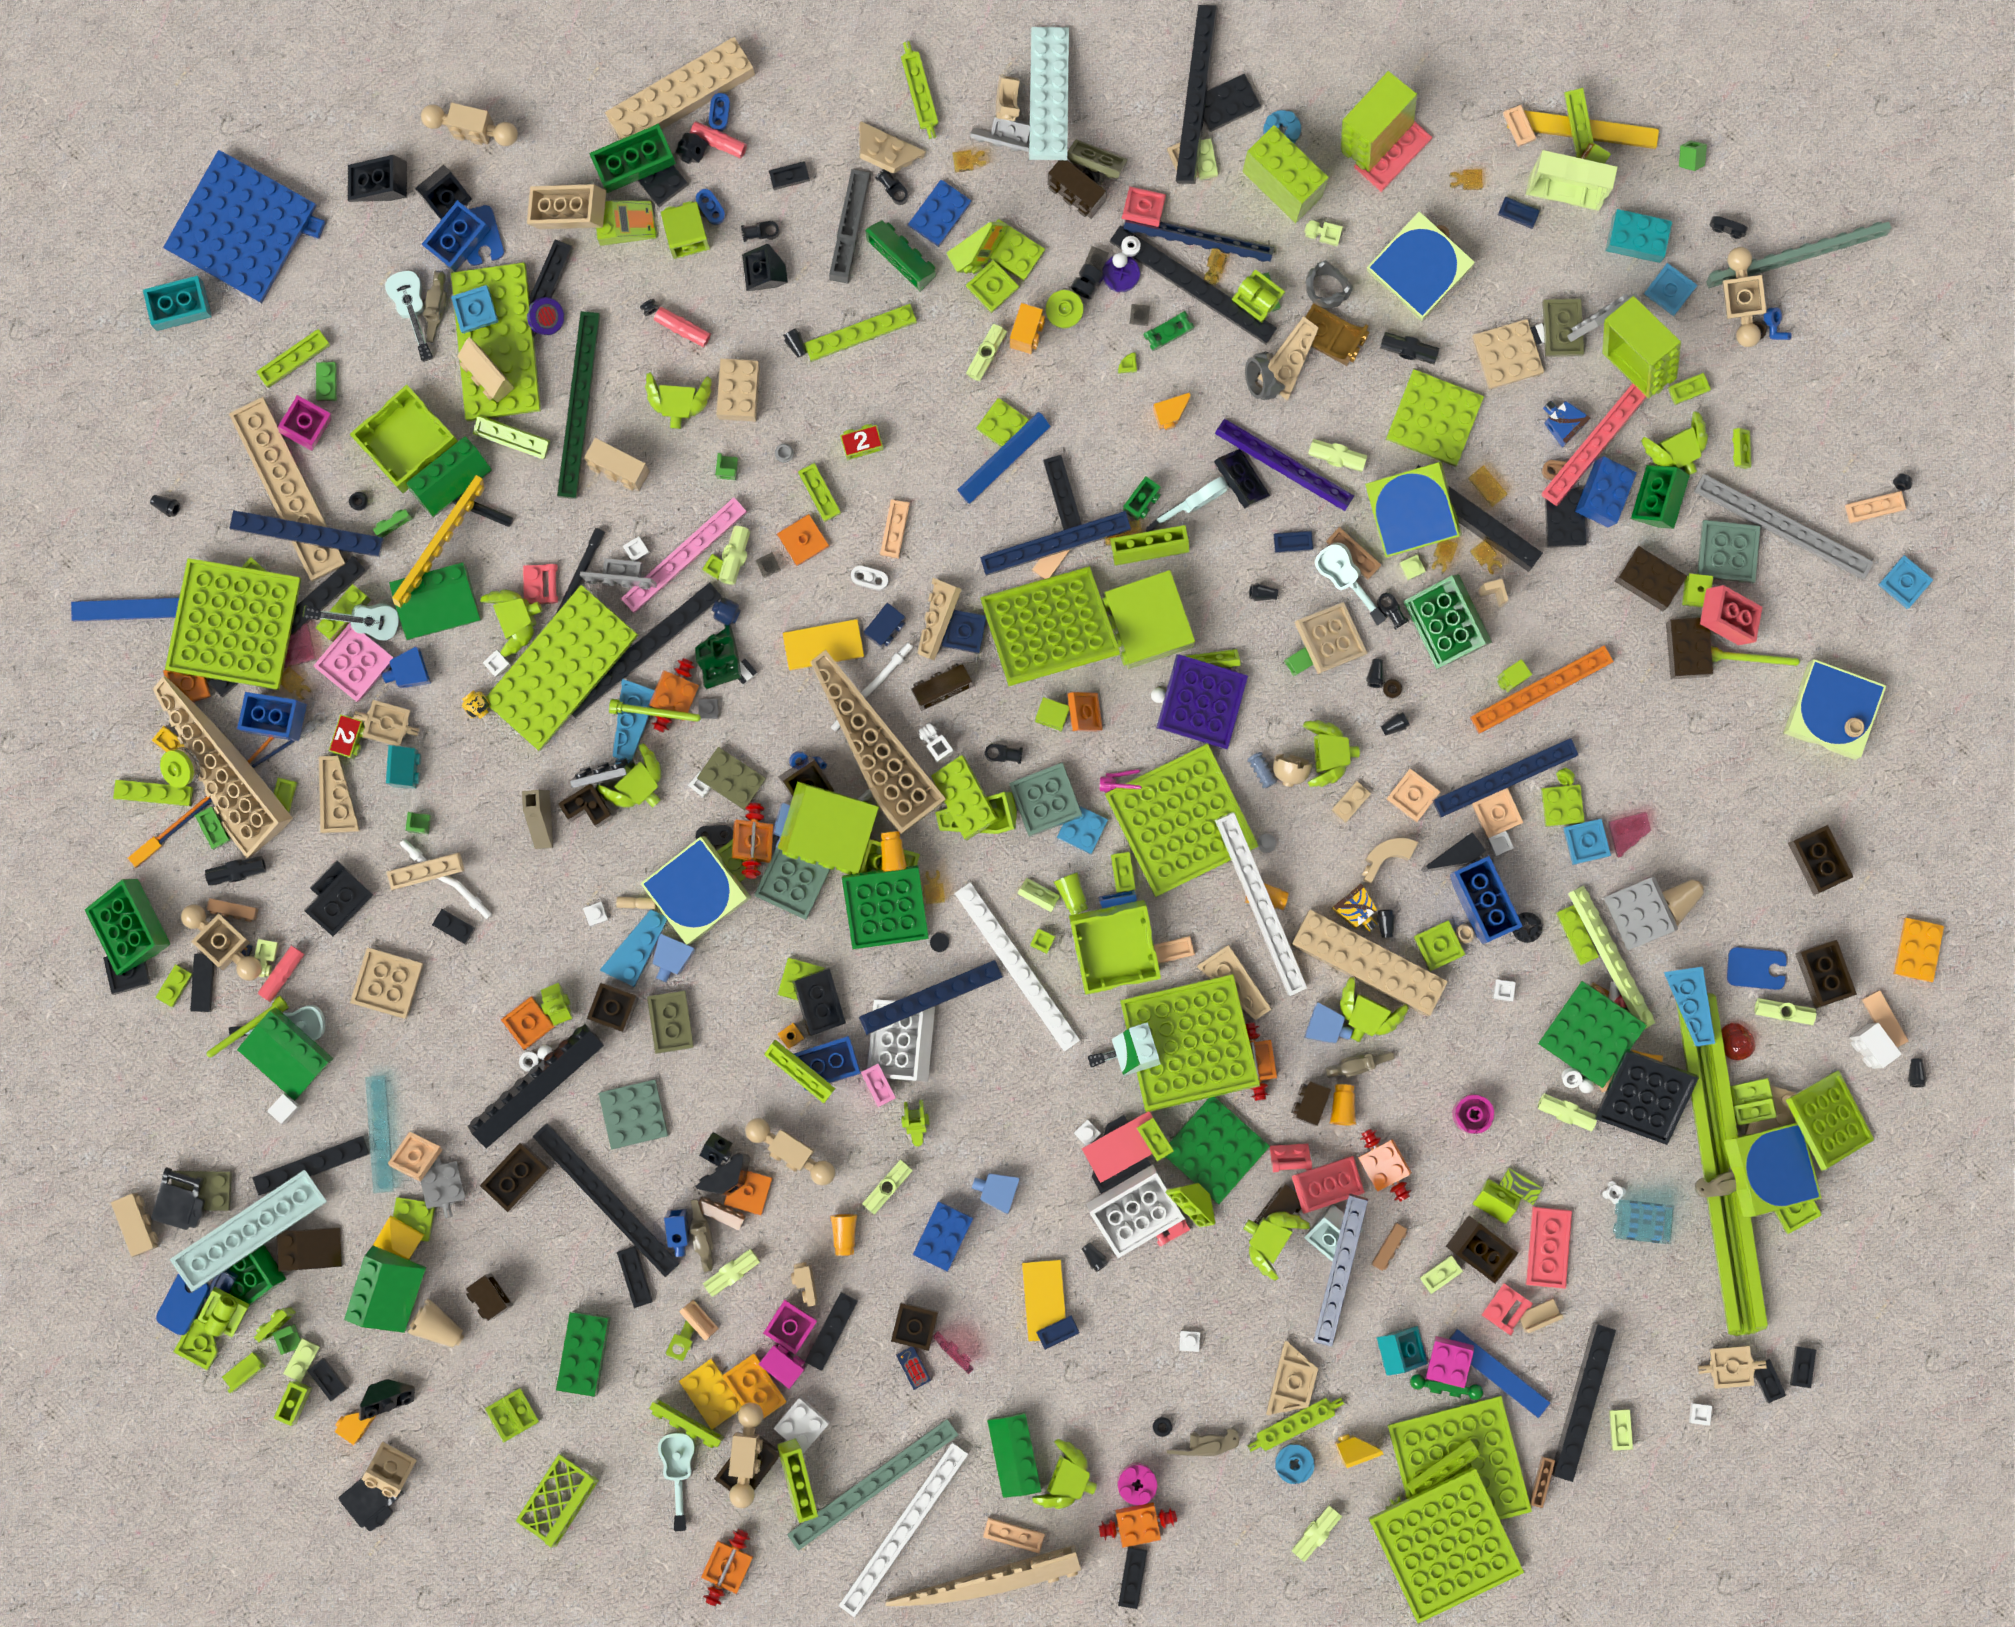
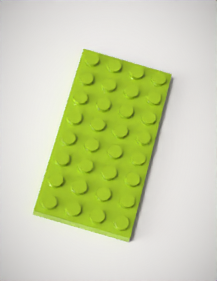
M517 263L452 272L453 296L485 285L489 287L499 321L498 323L463 334L455 313L458 351H461L464 343L470 337L514 386V389L497 403L494 399L489 400L483 393L485 390L483 386H477L471 379L472 373L470 371L466 373L460 366L465 420H477L479 415L487 418L540 412L541 404L534 337L532 335V328L527 320L530 303L526 264Z
M581 585L486 696L490 702V708L533 747L541 751L639 635L588 589Z

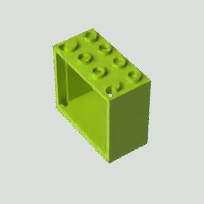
M1632 296L1604 319L1602 354L1648 399L1656 393L1659 394L1667 383L1671 384L1676 380L1681 341L1636 297Z

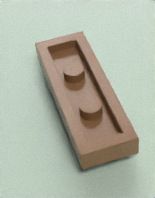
M1340 527L1326 541L1328 545L1338 542L1347 546L1353 563L1360 569L1361 574L1367 580L1381 567L1377 560Z

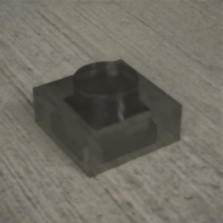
M1091 246L1085 264H1089L1102 272L1109 252Z
M1131 304L1129 324L1148 326L1150 306Z
M773 552L755 560L763 578L781 571Z

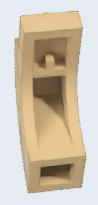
M999 75L996 95V118L1015 121L1016 117H1019L1020 109L1017 106L1020 80L1018 78Z
M1395 838L1384 841L1376 846L1365 858V861L1371 863V865L1365 867L1362 873L1365 876L1363 881L1368 884L1372 883L1380 865L1388 858L1399 857L1406 861L1410 860L1418 842L1406 838Z

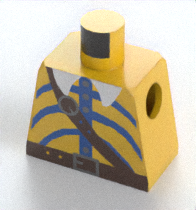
M1359 884L1332 907L1333 911L1354 928L1362 923L1370 932L1378 925L1371 917L1377 909L1362 884Z

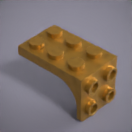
M1314 303L1305 316L1306 319L1318 327L1311 347L1345 366L1349 362H1354L1361 349L1358 346L1364 345L1370 333L1367 331L1369 325L1365 324L1364 327L1355 326Z

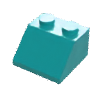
M388 745L386 784L393 788L416 789V784H419L420 773L417 772V767L421 764V754L418 753L417 749Z
M1418 1326L1377 1337L1378 1347L1387 1376L1406 1373L1428 1364Z

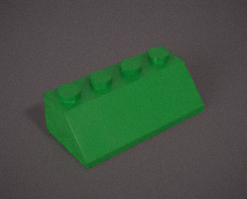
M880 220L865 230L867 241L919 292L936 277L935 266L930 261L925 262L921 258L922 254L916 248L912 249L904 236L901 235L899 237L894 232L895 228L889 222L885 223L883 220Z
M464 436L410 479L406 485L412 495L434 518L459 496L464 494L476 475L484 478L492 469L477 448Z
M1022 1412L987 1420L1003 1498L1041 1492L1026 1413Z

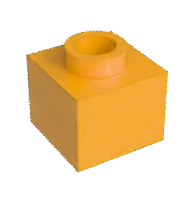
M794 1023L778 1033V1036L788 1050L805 1039ZM790 1032L794 1034V1038L792 1040H789L787 1038V1035Z

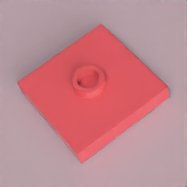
M1129 186L1122 219L1159 227L1166 194Z

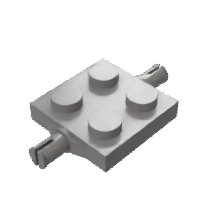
M438 1156L422 1179L421 1186L426 1208L443 1207L445 1218H448L447 1210L451 1218L453 1214L450 1205L465 1200L457 1161L444 1164L440 1162V1157Z

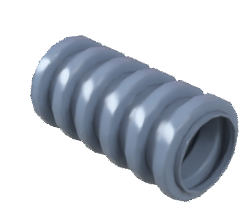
M1258 752L1249 757L1247 761L1251 763L1250 767L1254 768L1253 772L1257 773L1256 777L1260 778L1259 782L1263 784L1262 788L1266 789L1275 784L1278 779L1274 778L1275 774L1271 772L1272 768L1268 767L1269 763L1265 762L1266 758L1262 757L1263 753Z

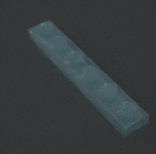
M386 1075L365 1077L373 1194L394 1192L393 1168L388 1164L392 1154Z

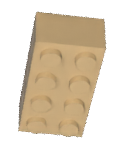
M594 184L531 186L527 224L537 229L603 228L606 190Z

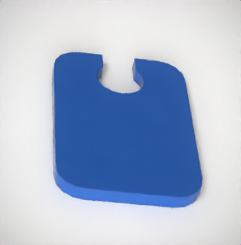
M483 205L469 209L491 229L467 257L468 262L474 266L483 264L482 258L478 253L479 249L483 246L491 249L490 256L492 261L502 258L504 249L492 208Z
M1732 948L1728 953L1727 982L1732 986L1779 990L1785 985V976H1771L1769 967L1772 964L1786 967V955L1780 951Z
M178 1273L156 1315L157 1322L177 1335H185L209 1293V1284L206 1283L194 1292L189 1293L186 1283Z

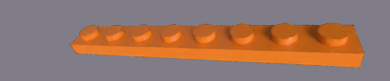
M1604 645L1471 716L1470 719L1478 734L1612 664L1614 661Z

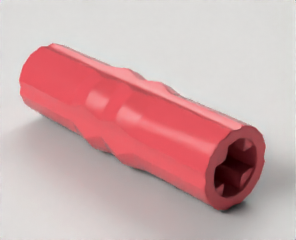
M697 121L694 122L690 133L698 135L711 147H715L742 159L746 152V143Z
M660 307L655 314L654 321L669 328L674 333L689 339L703 348L707 345L711 333L694 325L691 321L663 307Z
M291 945L257 994L272 1002L305 954Z

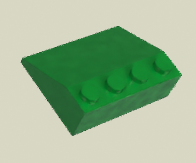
M463 562L432 570L428 573L425 572L421 577L422 581L419 587L414 588L411 592L410 600L406 604L404 603L401 608L395 605L406 640L481 621L468 569ZM405 578L389 582L392 596Z
M1459 574L1451 575L1403 601L1436 669L1492 643Z
M122 879L85 909L116 975H121L158 955L171 944L138 879Z
M276 1007L264 1016L237 1049L294 1101L299 1098L334 1059Z
M262 1245L228 1268L238 1275L230 1295L250 1305L287 1280L282 1271H279L278 1265L265 1245Z
M372 1245L364 1255L344 1320L363 1328L405 1333L427 1267Z

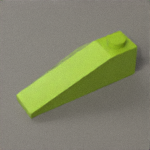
M1002 792L987 797L998 821L979 833L1000 834L1014 830L1016 827L1017 808L1013 793ZM949 809L935 812L940 831L960 832Z

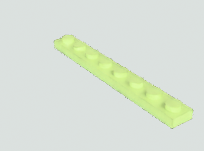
M1583 885L1568 893L1630 1013L1647 1024L1646 1028L1655 1024L1652 1013L1647 1008L1643 996L1635 985V981L1631 977L1624 960L1621 958L1616 944L1611 939L1607 927L1600 918L1599 912L1595 908L1588 891H1586Z

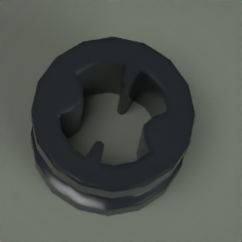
M650 299L640 306V309L644 310L645 316H649L659 309V306L655 305L656 301L654 299Z

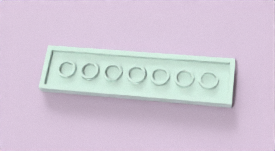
M1031 27L1029 160H1067L1069 27Z
M303 1170L172 1257L170 1261L190 1291L194 1292L327 1203V1201L307 1172Z

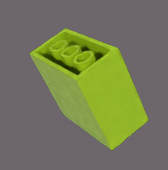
M1387 71L1342 120L1341 152L1347 158L1351 157L1355 160L1356 165L1360 169L1370 172L1414 124L1417 93L1391 72Z
M1275 125L1247 151L1242 171L1295 223L1322 198L1329 178Z
M1170 570L1104 593L1102 602L1105 611L1110 615L1108 618L1112 630H1115L1117 645L1122 650L1120 655L1123 666L1127 665L1128 670L1194 647L1195 640Z
M797 782L778 849L783 851V855L798 860V857H800L801 860L814 865L818 862L822 867L834 870V867H836V870L845 874L859 873L879 807L869 802Z

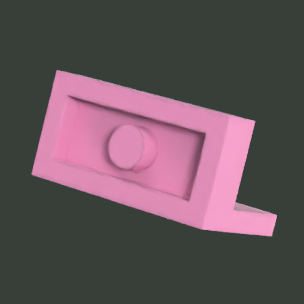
M879 1064L861 1072L878 1108L896 1099Z

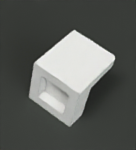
M282 1094L269 1108L268 1113L280 1124H286L301 1106L287 1094Z

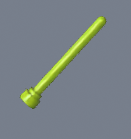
M1711 647L1712 662L1727 659L1794 666L1800 664L1798 658L1723 652L1718 647Z
M611 698L609 704L610 714H618L623 711L695 722L701 720L699 714L623 704L619 699Z
M281 995L274 999L271 1007L208 1050L206 1055L209 1058L215 1056L256 1027L271 1009L276 1007L284 1012L289 1008L288 1004Z

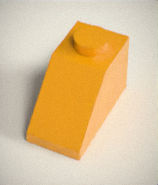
M1190 393L1153 404L1152 409L1159 429L1170 430L1176 427L1175 424H1178L1190 400Z
M359 1412L348 1414L345 1417L341 1416L335 1424L337 1426L335 1433L352 1445H355L362 1438L376 1416L362 1421L359 1420Z

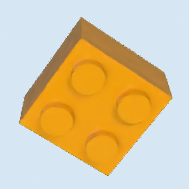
M1021 303L1010 335V348L1031 354L1033 349H1037L1040 335L1038 332L1043 331L1045 324L1043 309Z

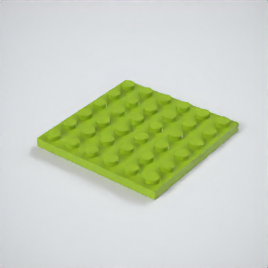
M187 558L165 670L279 690L301 578Z
M1090 566L980 597L1008 687L1120 655L1119 647Z
M1208 744L1126 783L1142 786L1141 789L1115 788L1104 794L1155 897L1231 861L1215 822L1220 817L1233 812L1249 850L1251 851L1259 847Z
M1233 974L1120 1000L1126 1029L1148 1023L1161 1064L1136 1072L1145 1112L1260 1086Z
M1501 1396L1387 1425L1406 1499L1413 1496L1406 1484L1411 1482L1413 1478L1421 1475L1429 1467L1438 1463L1446 1455L1455 1451L1460 1445L1471 1440L1480 1456L1446 1480L1475 1467L1499 1520L1532 1512Z
M1475 1467L1368 1517L1418 1624L1524 1573Z

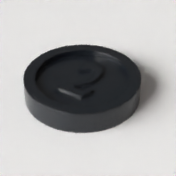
M936 933L930 939V946L936 952H943L949 946V939L943 933Z

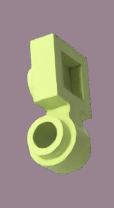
M1311 220L1306 224L1304 230L1306 237L1316 239V236L1321 235L1319 242L1338 246L1342 226L1324 222L1323 228H1321L1319 222Z
M258 939L254 957L261 959L262 970L259 977L266 978V976H270L272 965H269L268 961L275 962L279 943Z

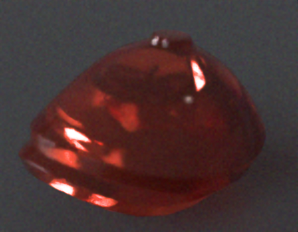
M1730 1023L1721 1029L1724 1051L1728 1058L1740 1061L1753 1054L1755 1040L1749 1030L1739 1023Z

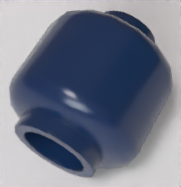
M725 597L720 602L715 601L711 610L714 612L713 618L727 626L731 625V623L735 624L741 612L738 603Z

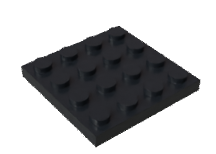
M1625 1049L1595 1114V1119L1668 1145L1699 1077L1696 1074Z

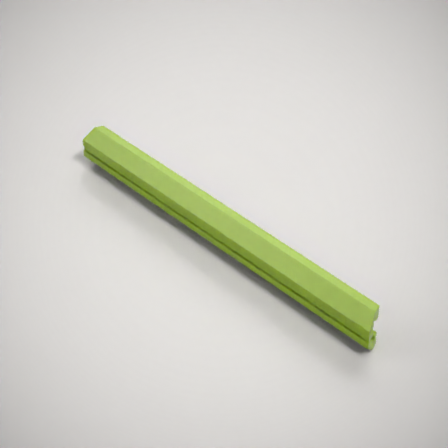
M1707 993L1715 1044L1695 1046L1677 1002L1676 1005L1686 1069L1688 1072L1699 1077L1691 1094L1703 1178H1705L1704 1181L1710 1183L1717 1175L1728 1172L1730 1163L1724 1140L1738 1137L1717 1000L1714 994ZM1737 1191L1729 1195L1707 1197L1727 1332L1734 1336L1755 1334L1766 1329L1768 1324L1751 1217H1743Z

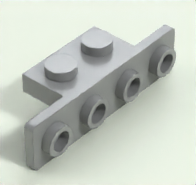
M995 114L991 132L973 128L970 137L979 142H992L993 145L999 147L1007 146L1014 151L1023 150L1029 152L1030 123L1016 119L1015 121L998 119Z
M605 559L602 574L580 572V576L589 584L603 582V584L608 586L621 584V586L632 588V585L649 590L650 587L657 588V583L653 579L641 578L643 568L641 562Z

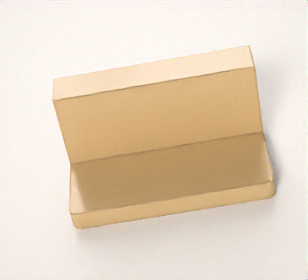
M1503 579L1484 583L1478 590L1480 597L1495 594L1499 608L1508 602Z
M1550 1299L1527 1309L1520 1322L1524 1332L1531 1333L1564 1317L1560 1314L1554 1299Z

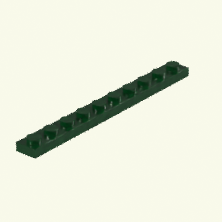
M580 312L557 497L577 499L600 313Z

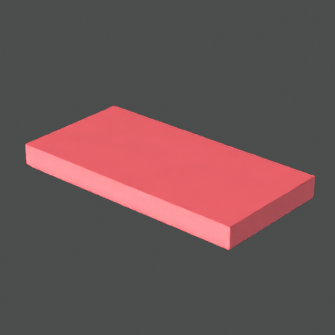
M1414 121L1411 128L1405 132L1370 172L1360 169L1356 164L1354 168L1382 192L1433 137Z
M1150 1112L1144 1113L1082 1148L1100 1183L1152 1154L1137 1130V1127L1153 1118Z
M1353 1156L1292 1176L1303 1214L1346 1200L1349 1194L1358 1196L1365 1193Z
M1532 1207L1526 1285L1566 1289L1572 1211Z

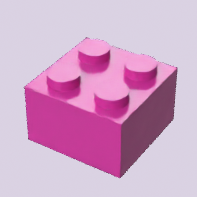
M297 395L280 422L278 431L280 434L313 451L331 421V413Z
M784 1299L763 1334L796 1355L816 1324L817 1319Z
M1435 1336L1426 1379L1465 1388L1474 1345Z
M775 1343L758 1365L790 1389L805 1370V1361L797 1355L793 1357L788 1353V1349Z

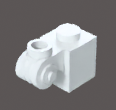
M928 723L918 730L919 737L928 743L926 745L928 751L935 761L940 763L953 754V749L943 735H937L936 726Z

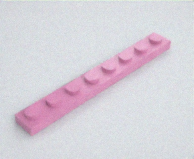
M732 498L644 577L653 579L657 583V588L650 587L649 590L639 588V586H634L621 600L633 613H636L742 518L747 511L735 498Z

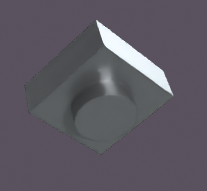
M699 699L698 714L701 716V719H718V699Z

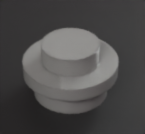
M780 444L777 446L775 457L779 462L787 463L792 460L794 451L790 445Z
M1271 834L1261 835L1257 840L1258 849L1263 853L1272 852L1276 847L1274 836Z

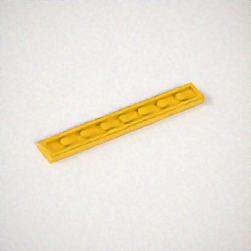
M1524 110L1533 132L1572 137L1568 116ZM1589 119L1593 141L1656 149L1659 129Z

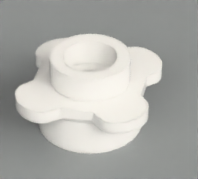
M1611 1181L1608 1183L1607 1190L1603 1191L1602 1195L1604 1198L1610 1199L1613 1204H1619L1626 1190L1624 1187L1616 1185V1182Z

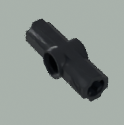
M1388 332L1384 333L1380 349L1397 353L1404 359H1417L1433 365L1436 362L1440 349L1421 343L1419 339L1414 337H1401Z
M263 856L243 861L234 860L225 863L223 866L206 869L205 878L208 886L225 882H238L245 880L249 876L266 873V864Z

